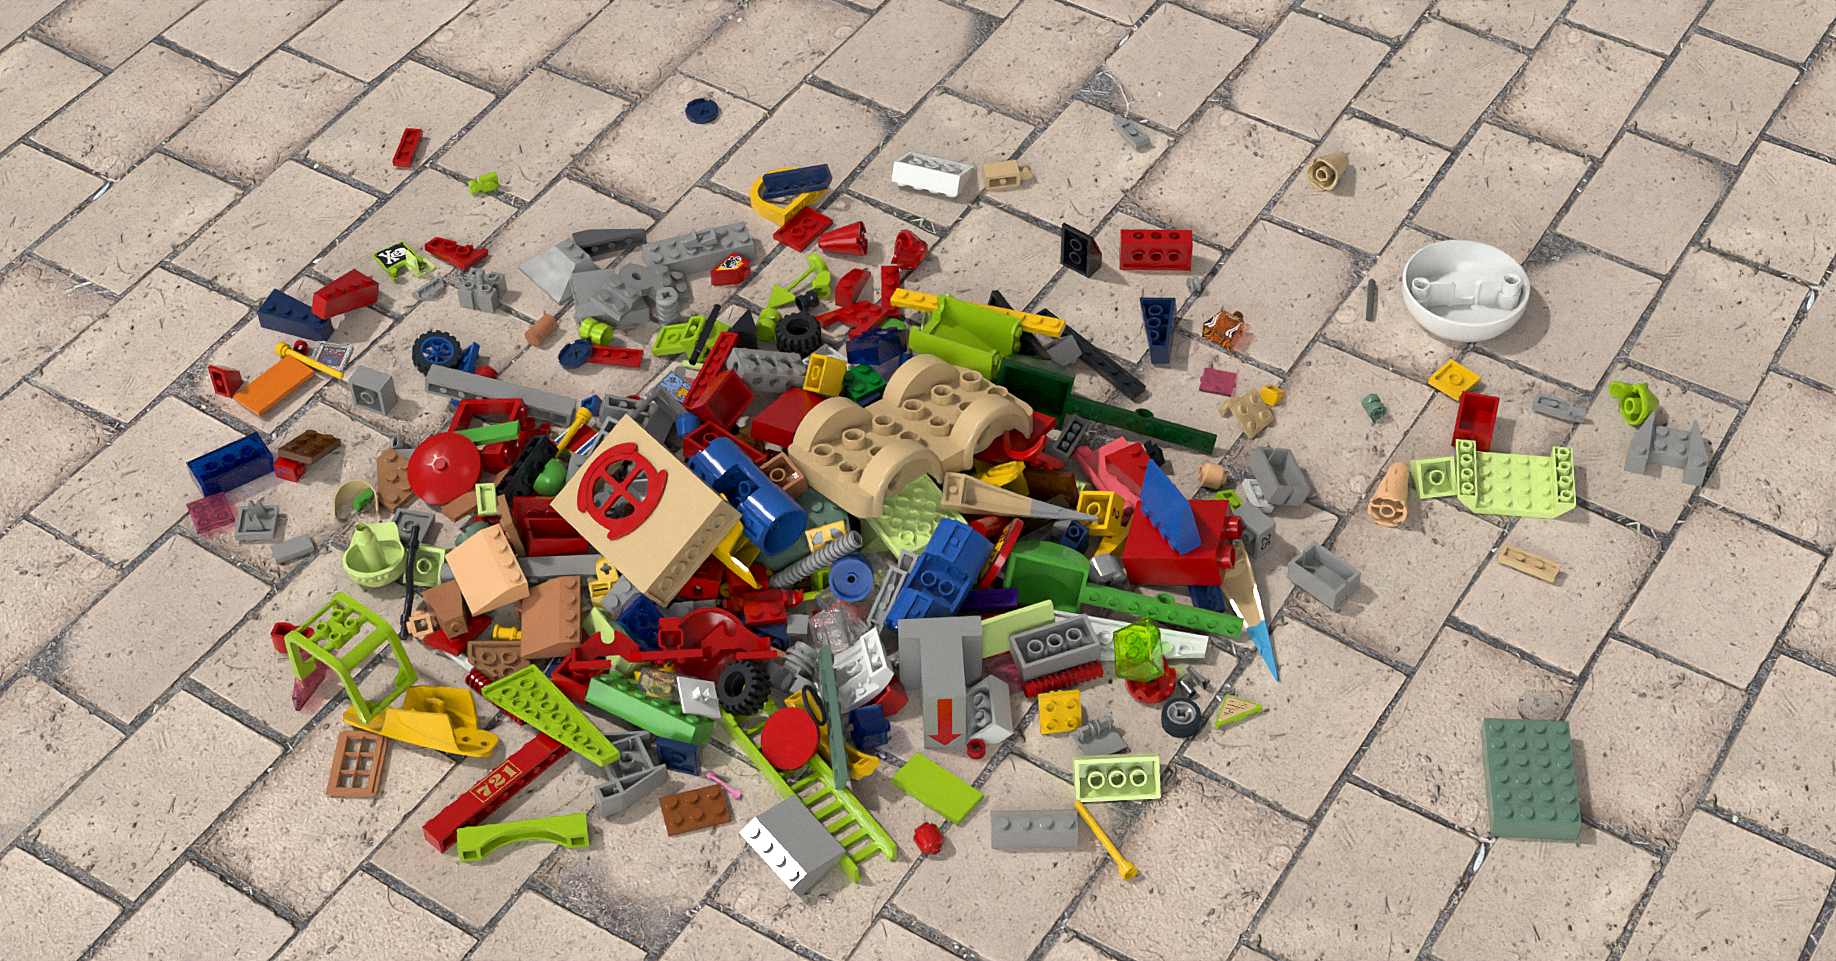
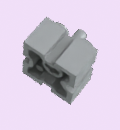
M471 268L466 276V282H463L457 291L460 307L473 310L475 307H480V311L494 314L499 305L498 299H502L507 291L505 274L497 272L485 274V270Z

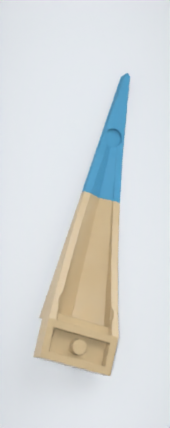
M1241 541L1234 545L1236 550L1234 569H1226L1224 582L1220 587L1238 617L1244 618L1243 625L1275 680L1279 682V675L1253 564L1244 543Z

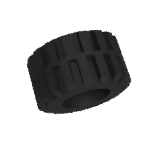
M794 312L791 315L787 314L784 318H780L779 323L776 324V345L779 352L797 353L803 359L822 346L820 322L816 320L815 316H810L809 313Z
M741 659L739 661L735 660L732 664H727L726 669L721 671V676H718L717 681L719 682L716 685L718 702L725 709L741 715L750 716L752 713L756 714L758 709L762 710L764 703H767L769 700L768 695H771L770 687L772 686V682L769 679L771 677L761 666Z

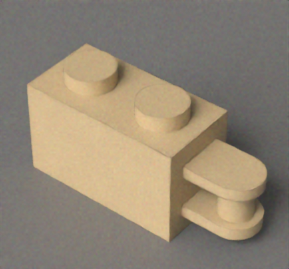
M1016 160L982 164V178L986 191L1020 186L1021 180H1028L1033 176L1030 171V165H1017Z

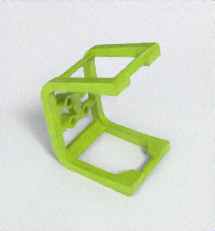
M337 592L331 597L329 603L295 631H290L284 637L293 674L302 681L317 668L316 663L318 661H322L331 667L340 677L360 721L366 725L419 679L392 626L381 616L343 592ZM331 607L333 608L331 618L327 622L316 624V633L308 639L300 634ZM353 612L360 616L358 619H347ZM367 621L377 627L340 660L330 654L334 649L339 650L353 636L357 635L360 632V627ZM329 638L330 642L322 648L316 644L320 640ZM388 640L400 669L394 679L396 688L376 705L373 700L364 701L350 671ZM298 646L313 656L307 659V661H302Z

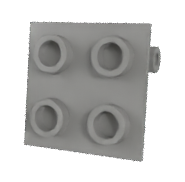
M1105 715L1102 719L1094 720L1092 723L1089 722L1081 728L1077 727L1075 731L1070 733L1085 756L1112 755L1127 748V745L1112 726L1114 723L1112 716Z

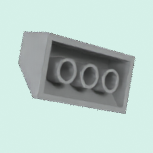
M1075 809L990 811L992 849L1078 846V820Z

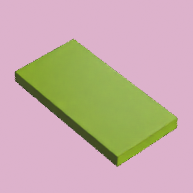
M919 752L891 778L892 784L957 826L984 799L983 793Z

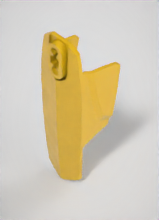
M430 685L410 686L406 691L401 709L386 707L367 725L360 721L353 705L343 713V722L393 739L449 753L473 757H489L493 755L494 748L499 744L496 734L478 727L476 706L472 692L469 689Z

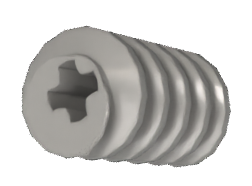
M672 287L660 288L656 291L657 296L655 298L658 323L661 326L676 325L680 321L678 292Z

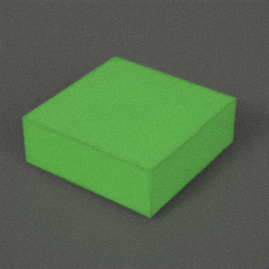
M370 488L365 490L354 499L352 507L356 511L362 509L371 502L374 492Z

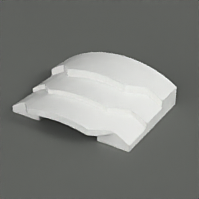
M877 627L859 637L860 640L854 645L834 656L833 669H836L835 685L839 687L837 700L841 703L840 715L850 712L872 700L887 686L894 675L891 661L887 658ZM817 665L816 669L812 671V679L817 687L815 691L823 702L819 665Z

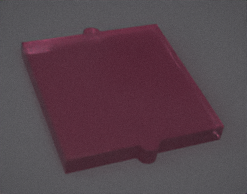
M1205 367L1203 377H1200L1199 391L1231 397L1233 388L1236 387L1237 373Z

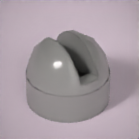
M401 437L391 438L389 442L391 449H405V443Z

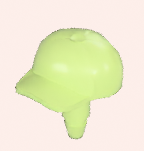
M394 522L358 523L355 527L356 530L350 547L343 555V567L352 581L372 588L383 587L399 579L404 573L407 560L406 551L401 544L397 525Z

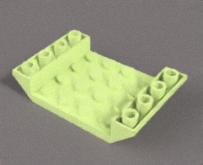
M1456 439L1457 499L1474 513L1553 519L1576 507L1572 448L1553 446L1550 457L1476 451L1475 441Z
M927 473L906 484L901 493L896 494L895 497L889 498L884 496L883 513L880 517L865 518L898 560L902 548L921 556L941 518L956 519L968 525L957 510L940 508L942 491Z

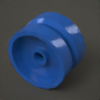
M859 552L848 553L834 561L830 567L829 584L836 597L849 602L862 600L866 597L873 586L874 571L872 564L866 556Z

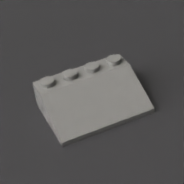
M795 795L758 815L739 832L799 897L847 852Z

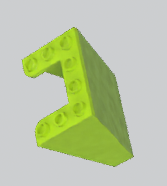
M940 294L937 297L938 310H932V318L922 330L917 326H913L910 329L909 348L919 355L933 354L951 365L978 371L982 374L983 378L996 385L1002 357L1018 354L1021 348L1019 339L1023 331V327H1021L1022 319Z

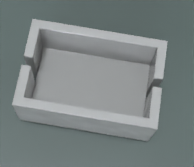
M1257 447L1248 463L1267 504L1283 505L1284 503L1288 506H1301L1309 494L1310 488L1291 449L1276 448L1274 450L1272 447Z
M1316 541L1303 550V554L1299 553L1289 562L1287 573L1288 579L1333 610L1345 600V597H1349L1359 588L1361 576L1360 571Z

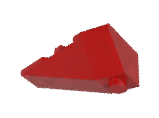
M894 674L887 686L872 700L860 706L864 719L868 721L896 715L909 699L903 685Z

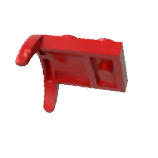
M1004 431L1003 447L1005 453L1010 458L1016 461H1023L1024 464L1030 463L1029 467L1032 468L1043 467V469L1063 470L1065 462L1041 452L1048 440L1047 435H1042L1032 448L1020 451L1012 447L1009 431Z

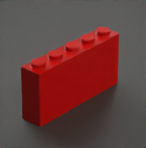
M792 386L752 419L750 437L788 449L793 443L795 433L804 417L820 402L829 399V397Z

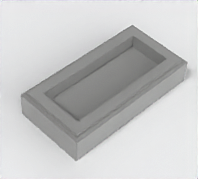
M308 533L270 546L277 564L315 551Z

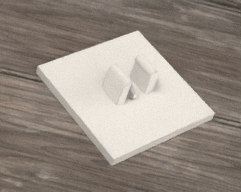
M677 677L683 713L713 718L721 717L714 682Z

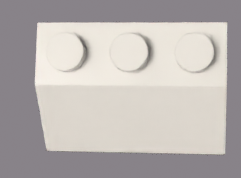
M989 675L966 691V744L974 738L983 740L985 744H996L1013 734L1009 686L993 675Z

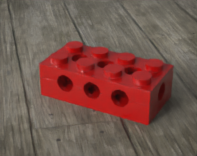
M1121 229L1119 270L1191 271L1192 230Z
M711 553L676 595L687 599L693 598L701 601L715 599L717 601L726 565Z

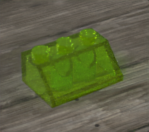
M1148 616L1113 632L1115 669L1118 678L1148 682L1164 675L1161 632Z

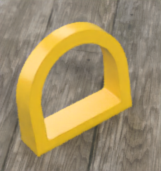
M795 167L780 168V169L772 170V171L767 172V173H765V174L775 173V172H780V171H786V170H792V169H798V168H795ZM762 175L751 186L750 203L759 215L783 226L805 206H811L828 189L802 193L783 209L767 203L759 197L760 191L765 187Z

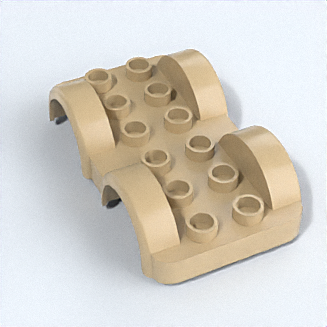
M921 354L903 363L889 380L883 398L865 408L845 397H832L816 405L800 423L793 443L788 447V458L804 475L807 485L850 514L859 518L880 517L883 513L884 496L889 498L895 497L896 494L901 493L906 484L923 476L925 473L930 474L937 479L939 484H942L946 472L958 473L961 470H970L973 465L974 451L980 452L988 448L994 438L1004 434L1005 430L1010 431L1015 428L1029 439L1033 432V409L1027 403L1008 393L1005 387L997 386L983 378L982 374L978 371L951 365L933 354Z

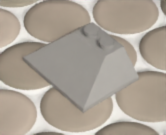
M570 238L518 266V269L558 305L573 298L569 284L571 273L597 270L591 257Z

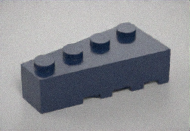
M275 288L257 311L261 327L324 344H326L334 332L331 318L323 320L311 312V306Z
M1139 297L1151 364H1170L1177 317L1176 298Z

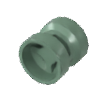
M1377 394L1367 395L1362 400V406L1372 420L1380 419L1386 414L1387 409L1381 403V399Z

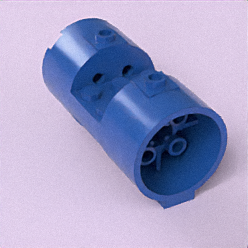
M728 437L716 438L709 442L710 446L703 452L699 450L695 456L690 457L687 465L719 494L723 493L729 503L743 514L739 519L744 526L742 533L762 553L768 556L780 554L790 548L800 538L808 522L806 510L780 485L774 484L759 469L757 463L732 439Z
M941 518L887 614L883 625L889 631L896 630L895 633L898 635V619L956 617L990 557L994 545L972 527L956 519Z

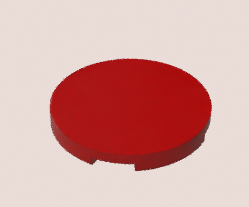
M787 707L775 712L765 723L761 734V748L767 761L773 766L787 771L802 768L803 765L816 755L820 745L819 726L811 719L807 711L796 707Z

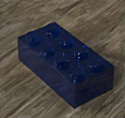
M257 432L186 462L190 477L205 501L275 471L273 455Z

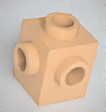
M425 610L412 612L413 616H410V621L406 622L409 634L413 633V637L418 636L420 640L430 635V633H434L433 628L437 627L434 616H430L429 612L425 613ZM420 620L425 621L426 626L424 628L418 626Z

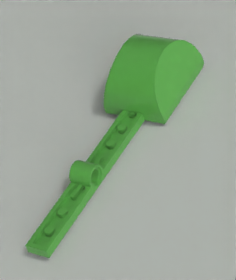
M1025 540L1015 543L1010 552L1002 589L1017 588L1019 592L1018 605L1027 607L1051 600L1054 610L1079 614L1082 602L1237 639L1240 637L1244 618L1175 603L1174 597L1167 593H1159L1154 598L1087 582L1090 569L1089 560L1083 554L1069 547L1047 541Z

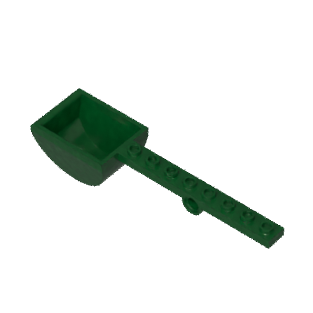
M1010 354L1002 357L996 385L1005 387L1008 393L1027 403L1034 412L1056 418L1058 423L1055 426L1056 428H1063L1066 414L1073 415L1075 413L1084 419L1205 453L1212 454L1217 438L1216 434L1153 417L1154 414L1147 409L1139 408L1134 412L1073 395L1071 393L1075 374L1068 368L1053 361L1022 354Z

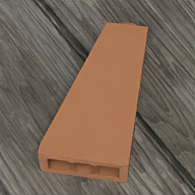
M455 579L422 592L427 610L435 617V621L448 639L468 632L466 603Z

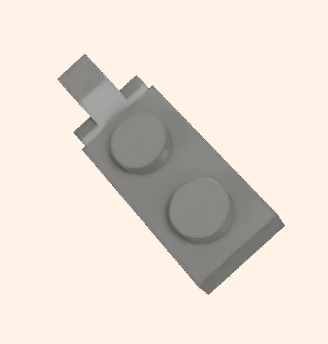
M1120 114L1113 116L1115 129L1135 150L1150 143L1149 137L1131 119L1125 120Z
M1543 393L1537 394L1532 405V410L1580 423L1584 422L1587 410L1575 406L1574 402Z

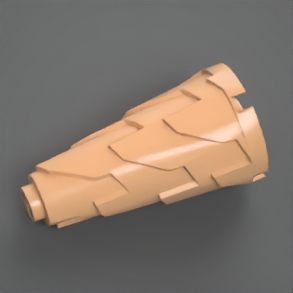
M1396 462L1390 466L1373 497L1370 499L1368 505L1369 516L1371 517L1372 514L1374 522L1388 527L1397 526L1398 522L1402 521L1403 523L1408 512L1407 488L1410 473L1406 464Z

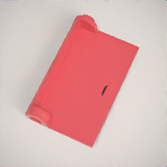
M1122 436L1092 452L1088 446L1078 447L1073 454L1074 460L1098 491H1114L1125 499L1123 515L1127 520L1130 519L1132 514H1134L1137 500H1140V497L1130 492V488L1124 483L1121 484L1116 476L1109 474L1106 471L1105 464L1106 455L1130 446Z

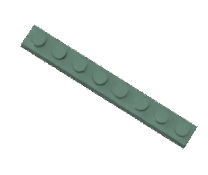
M822 644L818 655L823 702L827 716L826 724L835 790H844L846 782L850 780V769H847L848 752L844 750L846 737L842 735L843 718H840L841 703L837 700L839 687L835 685L836 669H833L834 654L831 653L830 645Z

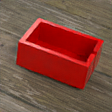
M730 369L716 376L690 410L700 418V422L704 421L706 423L710 420L726 431H729L756 396L734 369Z
M1462 391L1451 446L1456 447V439L1473 440L1476 443V451L1489 452L1500 398Z
M524 518L522 540L527 557L587 555L589 542L564 518Z

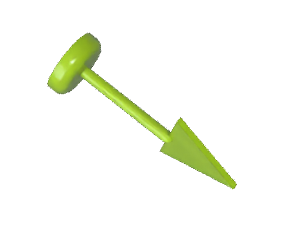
M811 253L807 257V263L810 268L788 288L783 289L774 284L767 308L774 309L794 302L796 296L790 293V291L810 273L818 274L822 270H828L824 260L817 254Z

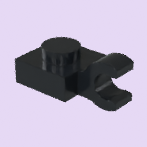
M1150 439L1146 441L1144 448L1149 457L1159 467L1166 463L1162 449L1159 448L1158 444L1152 445Z

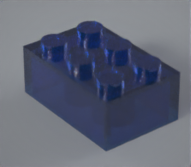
M882 326L871 327L870 331H863L861 335L853 336L851 340L845 342L848 364L881 365L907 351L905 330L898 329V327H888L887 329H882Z

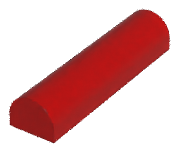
M989 515L971 522L968 526L985 538H989L999 534L1010 523L1008 516Z

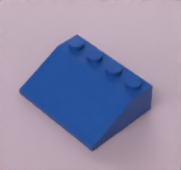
M1153 459L1148 460L1140 494L1142 503L1140 509L1145 517L1149 516L1153 527H1158L1162 538L1168 539L1171 549L1173 551L1177 550L1182 556L1202 545L1190 503Z

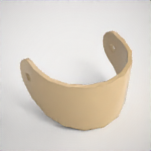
M351 479L341 484L333 498L334 519H337L339 507L345 501L358 497L368 488L374 492L372 499L376 502V513L380 515V506L373 486L363 479Z

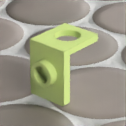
M409 250L405 251L406 267L417 278L435 269V266L427 258H424L422 263L428 265V268L419 269L417 258Z

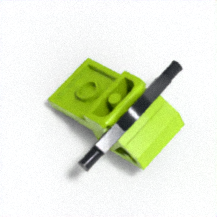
M715 304L708 319L703 315L690 317L688 323L662 326L651 352L654 356L686 352L690 359L689 364L694 366L696 362H704L721 331L728 332L731 327L716 320L721 306Z

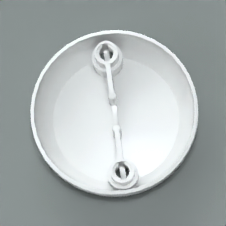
M1445 240L1427 245L1413 254L1403 271L1401 291L1409 313L1427 331L1452 341L1480 342L1501 335L1518 322L1528 303L1530 284L1522 266L1501 249L1472 240Z

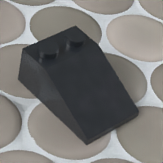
M1066 223L1062 224L1060 264L1090 278L1102 266V253L1092 236Z

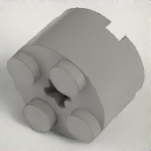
M1104 553L1089 560L1090 569L1087 582L1119 590L1124 588L1123 584L1126 580V575L1114 554L1111 556L1110 553Z

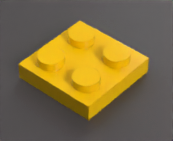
M1450 359L1429 378L1428 384L1453 399L1460 401L1462 391L1470 392L1480 383L1481 376Z

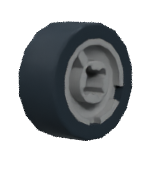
M1174 698L1163 706L1161 724L1166 733L1172 737L1188 738L1199 730L1201 711L1195 702L1186 698Z

